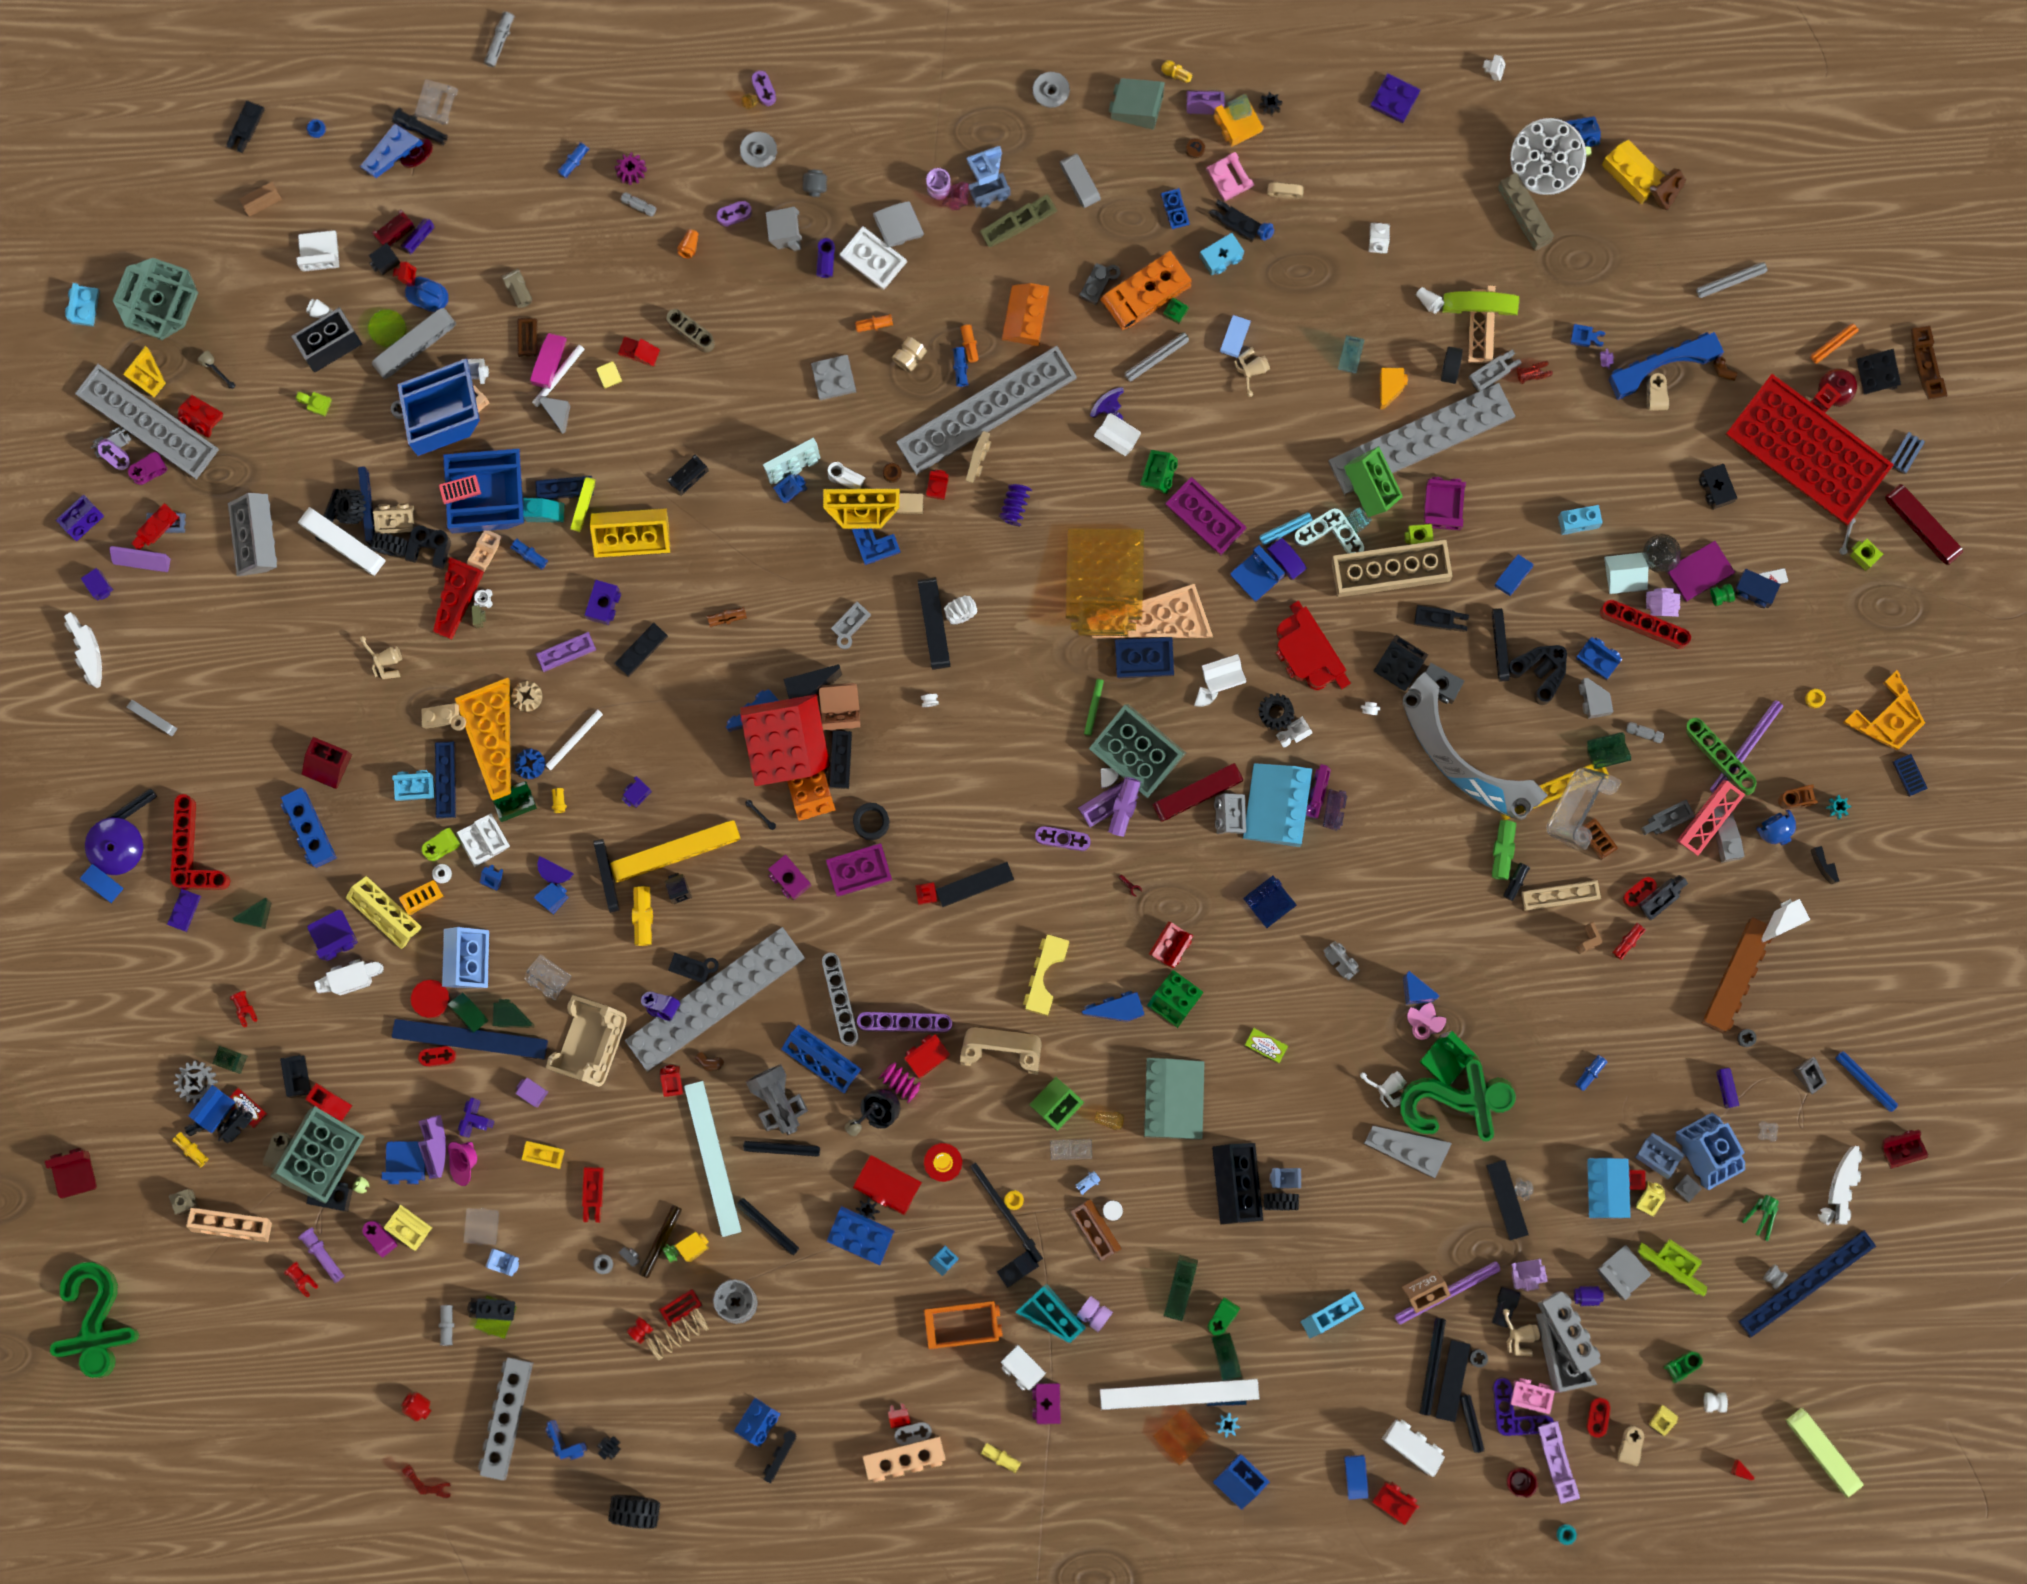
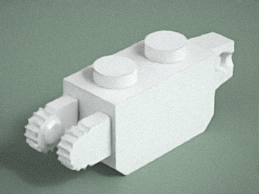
M360 959L349 962V966L343 968L341 965L333 967L331 972L326 973L327 976L315 981L316 990L318 993L332 991L341 996L368 987L372 983L371 977L382 973L384 967L379 962L367 964L364 961H360Z

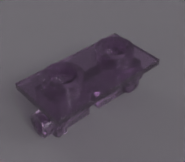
M1329 789L1323 827L1337 831L1343 826L1344 812H1340V809H1345L1348 798L1346 791L1339 790L1338 792Z

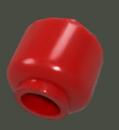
M419 1392L409 1393L401 1404L403 1407L402 1413L413 1421H419L421 1418L425 1420L431 1412L429 1408L431 1402Z

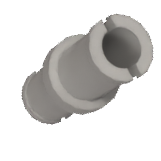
M442 1305L440 1306L441 1323L438 1326L440 1328V1346L453 1345L452 1328H454V1323H452L453 1306Z

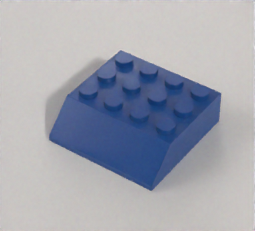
M467 358L397 384L408 445L417 456L470 437L480 421Z
M520 449L444 454L445 483L476 475L481 491L480 495L446 504L447 528L451 534L504 530L524 524Z

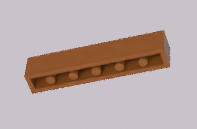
M1754 917L1748 920L1701 1022L1702 1024L1721 1033L1727 1030L1730 1031L1732 1028L1734 1013H1738L1742 1006L1740 1000L1743 995H1747L1750 989L1748 983L1757 974L1758 968L1756 965L1759 960H1763L1766 954L1764 948L1773 939L1771 938L1765 942L1762 941L1768 924Z

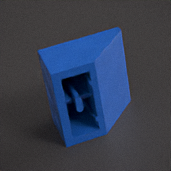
M1240 1453L1213 1481L1241 1510L1270 1482Z

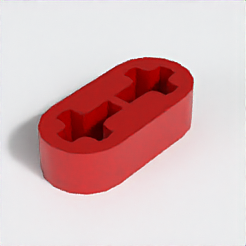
M1650 877L1640 880L1624 894V903L1629 907L1637 906L1656 890V881ZM1644 881L1645 883L1650 882L1652 884L1650 886L1651 891L1649 889H1646L1644 892L1640 890L1645 886ZM1638 892L1639 896L1635 898L1637 902H1629L1630 896L1628 894L1634 895Z
M446 1046L424 1049L420 1052L418 1059L421 1065L426 1067L449 1065L456 1060V1052L454 1049ZM446 1050L452 1053L448 1061H446V1058H439V1055H444ZM426 1053L430 1056H436L435 1059H430L429 1063L423 1060V1057H426Z

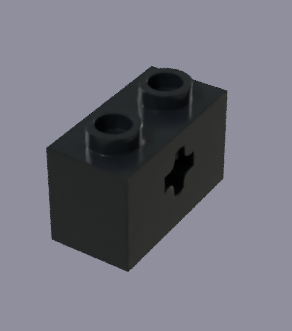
M1724 463L1703 470L1698 478L1699 484L1705 489L1707 494L1705 495L1706 502L1709 506L1711 505L1712 510L1729 505L1737 500V495Z

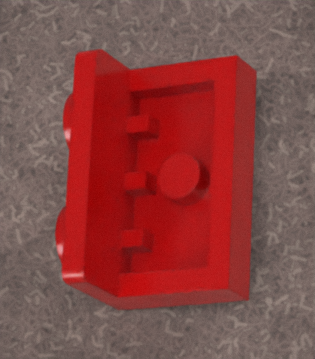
M193 395L178 408L177 419L207 438L211 436L212 428L223 418V412Z
M1168 921L1149 955L1164 965L1175 968L1180 963L1185 949L1191 945L1193 935Z

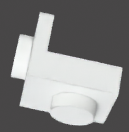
M1371 223L1369 252H1388L1390 224Z
M467 359L471 378L480 379V384H484L486 377H489V368L485 366L484 359Z

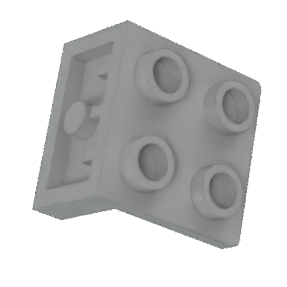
M1626 1245L1596 1269L1621 1300L1629 1298L1631 1296L1630 1293L1651 1276L1650 1272Z

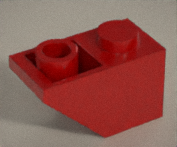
M318 1083L314 1085L305 1099L341 1122L353 1106Z

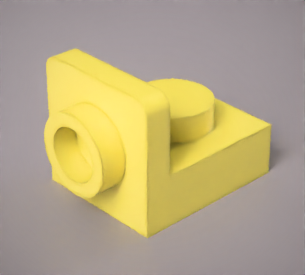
M1647 1181L1646 1190L1636 1203V1208L1654 1216L1666 1199L1663 1187L1658 1183Z

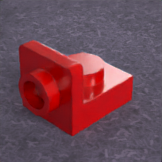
M938 469L930 471L926 497L945 500L949 475L945 474V471Z
M667 1065L661 1068L660 1078L664 1097L682 1095L683 1087L680 1066Z

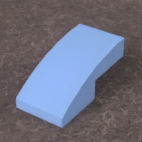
M1233 315L1220 352L1238 358L1251 321Z

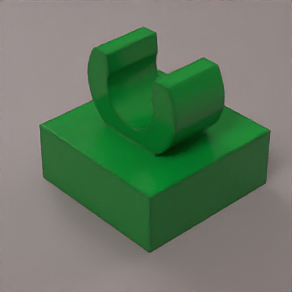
M1173 297L1163 315L1180 324L1189 306Z

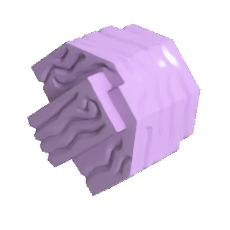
M1659 588L1646 592V609H1650V615L1678 617L1680 594L1673 593L1674 588Z
M1541 1259L1512 1264L1513 1271L1511 1273L1515 1289L1523 1288L1524 1291L1539 1289V1283L1548 1282L1545 1266H1542Z

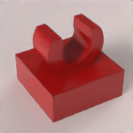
M407 261L400 262V268L393 269V277H398V280L407 286H414L417 268Z
M934 882L915 885L918 905L937 902Z
M901 1404V1410L896 1411L893 1405L890 1406L891 1412H888L891 1429L911 1425L908 1409H905L904 1404Z

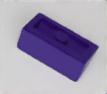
M426 218L423 219L401 244V247L409 254H412L434 229L432 221Z
M1731 1069L1717 1070L1716 1074L1724 1107L1727 1109L1739 1106Z

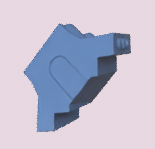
M1713 1112L1676 1132V1141L1682 1145V1153L1688 1158L1693 1167L1694 1174L1700 1177L1701 1186L1707 1190L1745 1171V1161L1742 1157V1154L1745 1153L1730 1125L1728 1123L1723 1124L1721 1118Z

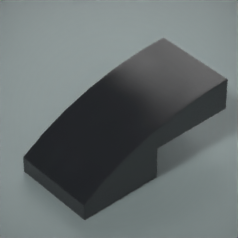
M1822 846L1811 849L1814 862L1824 878L1831 885L1838 883L1839 877L1835 863L1827 864Z

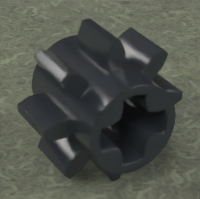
M1269 92L1266 97L1261 96L1262 102L1259 103V108H1263V115L1267 113L1273 117V113H1280V107L1278 106L1282 105V101H1278V94L1273 95Z
M868 1198L867 1203L860 1200L862 1206L855 1209L860 1211V1215L872 1218L875 1221L874 1214L880 1213V1211L875 1210L878 1203L870 1204V1198ZM867 1205H870V1208L873 1209V1213H869V1215L866 1216V1213L862 1210L863 1208H866Z
M606 1436L597 1446L600 1450L598 1455L603 1460H606L607 1457L612 1460L621 1451V1448L618 1446L621 1442L615 1436L611 1439Z

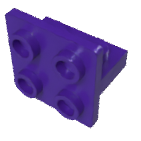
M471 1097L470 1101L466 1102L464 1107L466 1115L464 1120L461 1119L458 1127L460 1136L470 1138L473 1127L485 1131L487 1127L493 1128L495 1121L477 1116L480 1100Z

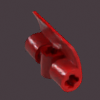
M870 1155L853 1188L867 1195L875 1202L905 1216L922 1182Z

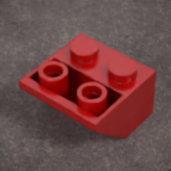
M929 1034L921 1041L922 1045L918 1048L914 1046L906 1052L907 1056L904 1059L919 1079L950 1057L949 1052L936 1034L934 1036Z

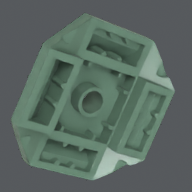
M151 258L126 267L113 302L126 328L163 340L185 327L198 291L187 269ZM158 297H162L161 302L155 303Z

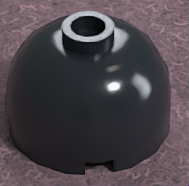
M876 1089L869 1092L861 1101L862 1116L872 1107L873 1102L879 1103V1108L874 1109L866 1117L869 1120L868 1123L875 1128L885 1129L892 1125L899 1117L900 1101L892 1091Z

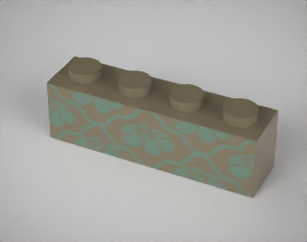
M1518 173L1501 180L1498 190L1534 251L1551 243L1554 234Z

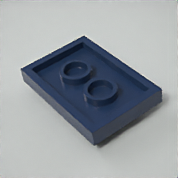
M1172 637L1115 640L1117 679L1174 676Z

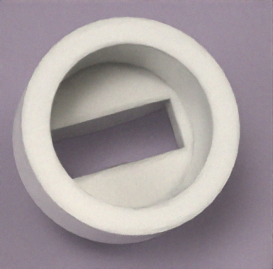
M1829 1208L1820 1209L1822 1214H1818V1218L1822 1223L1829 1225L1834 1218L1835 1211Z

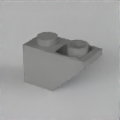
M1584 678L1581 684H1579L1580 695L1584 696L1585 703L1582 704L1584 714H1587L1588 719L1611 715L1613 707L1610 693L1589 678Z

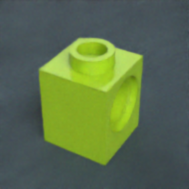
M1432 524L1409 526L1407 532L1404 533L1405 543L1412 545L1433 542ZM1421 533L1423 539L1416 540L1414 534Z
M1866 539L1863 543L1859 540L1851 548L1854 552L1850 557L1867 571L1883 553ZM1861 550H1866L1869 553V557H1864L1861 554Z

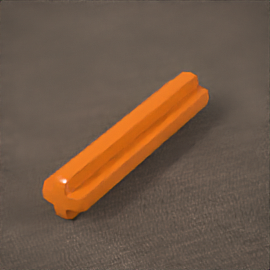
M1849 325L1810 356L1811 360L1817 364L1858 332L1856 325Z

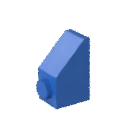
M551 883L534 898L554 915L569 897L565 894L567 890L559 883L557 886Z

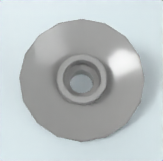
M1046 72L1040 75L1035 80L1033 86V95L1036 101L1048 108L1062 105L1068 99L1070 93L1067 79L1056 72ZM1054 90L1055 93L1050 95L1048 91Z
M753 132L742 141L740 146L741 156L749 166L762 168L771 164L775 159L777 144L769 134ZM762 150L763 152L762 154L758 155L756 154V151Z

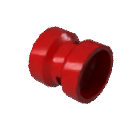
M638 1317L635 1321L636 1326L630 1327L626 1332L636 1342L642 1344L645 1340V1334H650L654 1329L644 1319Z

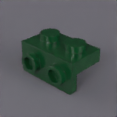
M526 781L511 786V794L493 801L501 822L537 809L531 789Z

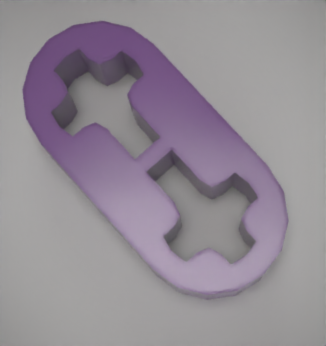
M764 71L755 72L752 76V83L760 102L764 106L773 105L776 101V95L768 75ZM758 77L764 79V86L761 87L760 82H757ZM764 91H767L768 95H771L770 100L764 98Z
M741 201L723 207L717 212L718 222L722 226H730L747 220L752 214L751 206L749 203ZM741 207H744V209H748L746 210V214L743 215L742 212H740ZM724 213L730 215L727 221L722 218Z
M103 439L98 443V453L118 470L128 468L130 459L126 452L109 439ZM102 445H110V450L113 453L111 454L107 450L103 452ZM117 455L119 458L125 457V464H117L118 460L114 456Z

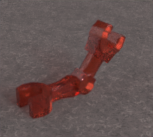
M410 1464L401 1470L414 1483L419 1494H436V1496L442 1498L451 1497V1493L446 1494L443 1491L444 1487H451L450 1482L428 1486L424 1485V1482L416 1476Z

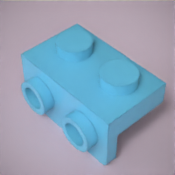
M427 770L416 771V774L397 772V775H392L395 801L434 798L433 775L428 773Z

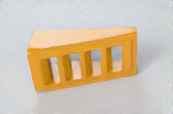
M432 880L399 897V900L407 914L412 915L444 896L435 880ZM432 887L436 896L432 897L428 888ZM422 891H425L429 898L428 900H425L421 893ZM418 895L422 903L418 904L414 896ZM408 899L412 900L414 904L413 907L410 906L409 902L407 901Z

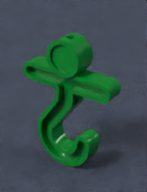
M1469 1056L1465 1061L1469 1082L1467 1090L1460 1091L1434 1078H1421L1411 1082L1404 1089L1400 1098V1111L1404 1122L1412 1130L1421 1134H1434L1439 1130L1437 1118L1433 1115L1421 1114L1416 1109L1418 1102L1422 1098L1432 1097L1450 1107L1474 1116L1480 1139L1490 1141L1494 1137L1490 1110L1503 1113L1513 1107L1516 1101L1513 1086L1504 1078H1493L1485 1084L1480 1059L1477 1056Z
M82 1262L73 1266L64 1274L60 1283V1298L69 1302L76 1301L79 1297L80 1286L87 1279H93L97 1283L98 1293L82 1322V1327L76 1338L53 1342L50 1346V1353L54 1357L81 1354L79 1366L84 1375L90 1378H103L108 1376L115 1367V1356L108 1348L133 1344L138 1340L139 1333L134 1328L104 1330L103 1323L117 1297L118 1284L115 1275L107 1267L99 1263Z

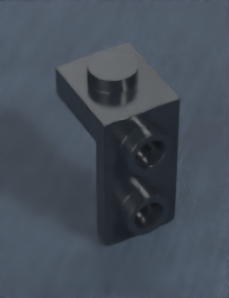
M471 1298V1302L468 1303L467 1312L470 1318L514 1320L515 1301Z

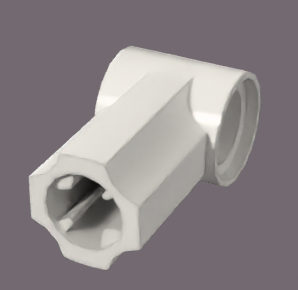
M833 462L828 467V478L831 482L839 483L849 489H861L865 477L845 468L839 462ZM833 469H839L841 471V474L839 476L832 475L831 471Z

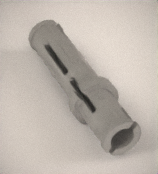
M503 12L500 23L495 28V36L485 58V65L495 68L504 41L510 34L509 29L515 17L513 14Z

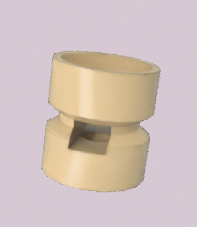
M907 337L901 345L902 349H898L892 356V359L902 369L911 373L917 366L916 361L921 360L927 350L915 339Z

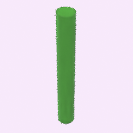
M1096 679L1084 735H1092L1104 680Z

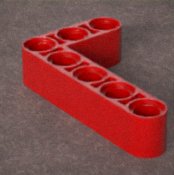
M180 794L174 801L171 883L175 887L184 890H225L229 887L231 881L230 877L224 872L218 870H193L196 802L187 794ZM188 799L189 805L186 808H182V802ZM187 818L188 824L185 827H181V821ZM186 837V845L180 846V840ZM185 856V864L179 865V859ZM184 875L185 882L179 885L178 878ZM203 875L204 882L198 885L197 879ZM219 876H223V883L217 885L216 879Z

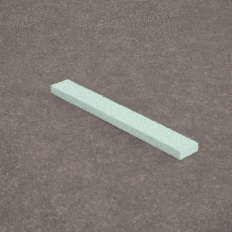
M700 1081L685 1085L684 1088L722 1237L740 1233L742 1231L704 1082Z

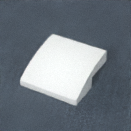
M492 814L475 821L474 824L456 833L474 867L510 847Z

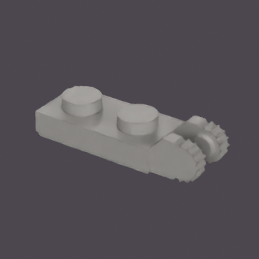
M1513 350L1497 357L1468 377L1478 392L1494 384L1522 363L1518 359L1507 366L1505 361L1513 357L1515 354Z

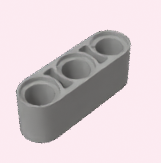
M1077 153L1060 161V166L1083 208L1101 200L1091 177Z

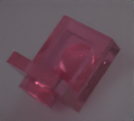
M961 182L952 185L951 198L942 201V205L949 207L950 210H960L961 207L967 206L969 183Z

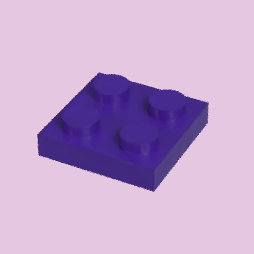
M1387 73L1370 107L1404 123L1421 90Z

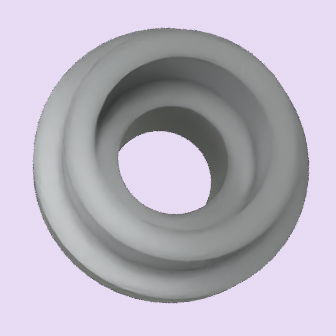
M599 1255L595 1258L593 1266L597 1273L607 1274L613 1268V1261L608 1255ZM602 1261L607 1262L606 1268H601L600 1263Z

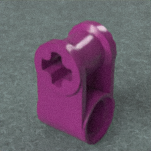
M154 452L137 463L132 464L128 469V474L135 484L143 485L163 475L168 469L159 453Z
M369 1221L363 1226L364 1236L382 1258L398 1246L392 1236L378 1222ZM370 1226L377 1227L375 1229L376 1234L368 1233L370 1231Z

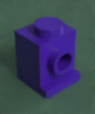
M636 776L634 778L636 782L634 784L630 783L624 789L625 793L622 798L629 807L633 805L635 808L652 792Z

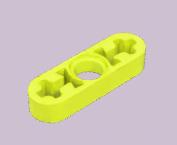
M585 478L571 524V530L581 532L594 490L595 479Z

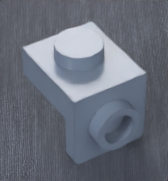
M1272 1168V1173L1270 1174L1272 1188H1301V1168Z

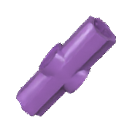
M1131 777L1124 778L1120 794L1117 796L1113 807L1114 814L1108 832L1117 836H1125L1130 817H1132L1137 802L1135 800L1141 781Z

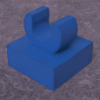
M494 865L489 866V868L485 867L481 873L480 883L497 891L501 886L503 869L496 872L494 871Z

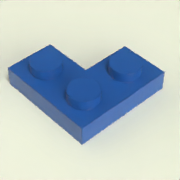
M852 529L865 565L901 553L894 534L876 540L872 529Z

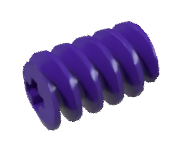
M1010 484L1008 486L1009 491L1006 492L1007 499H1004L1006 506L1001 508L1004 513H1000L999 517L1010 525L1020 527L1021 524L1017 520H1023V517L1019 513L1026 512L1021 506L1028 505L1024 498H1030L1026 491H1032V489L1020 484Z

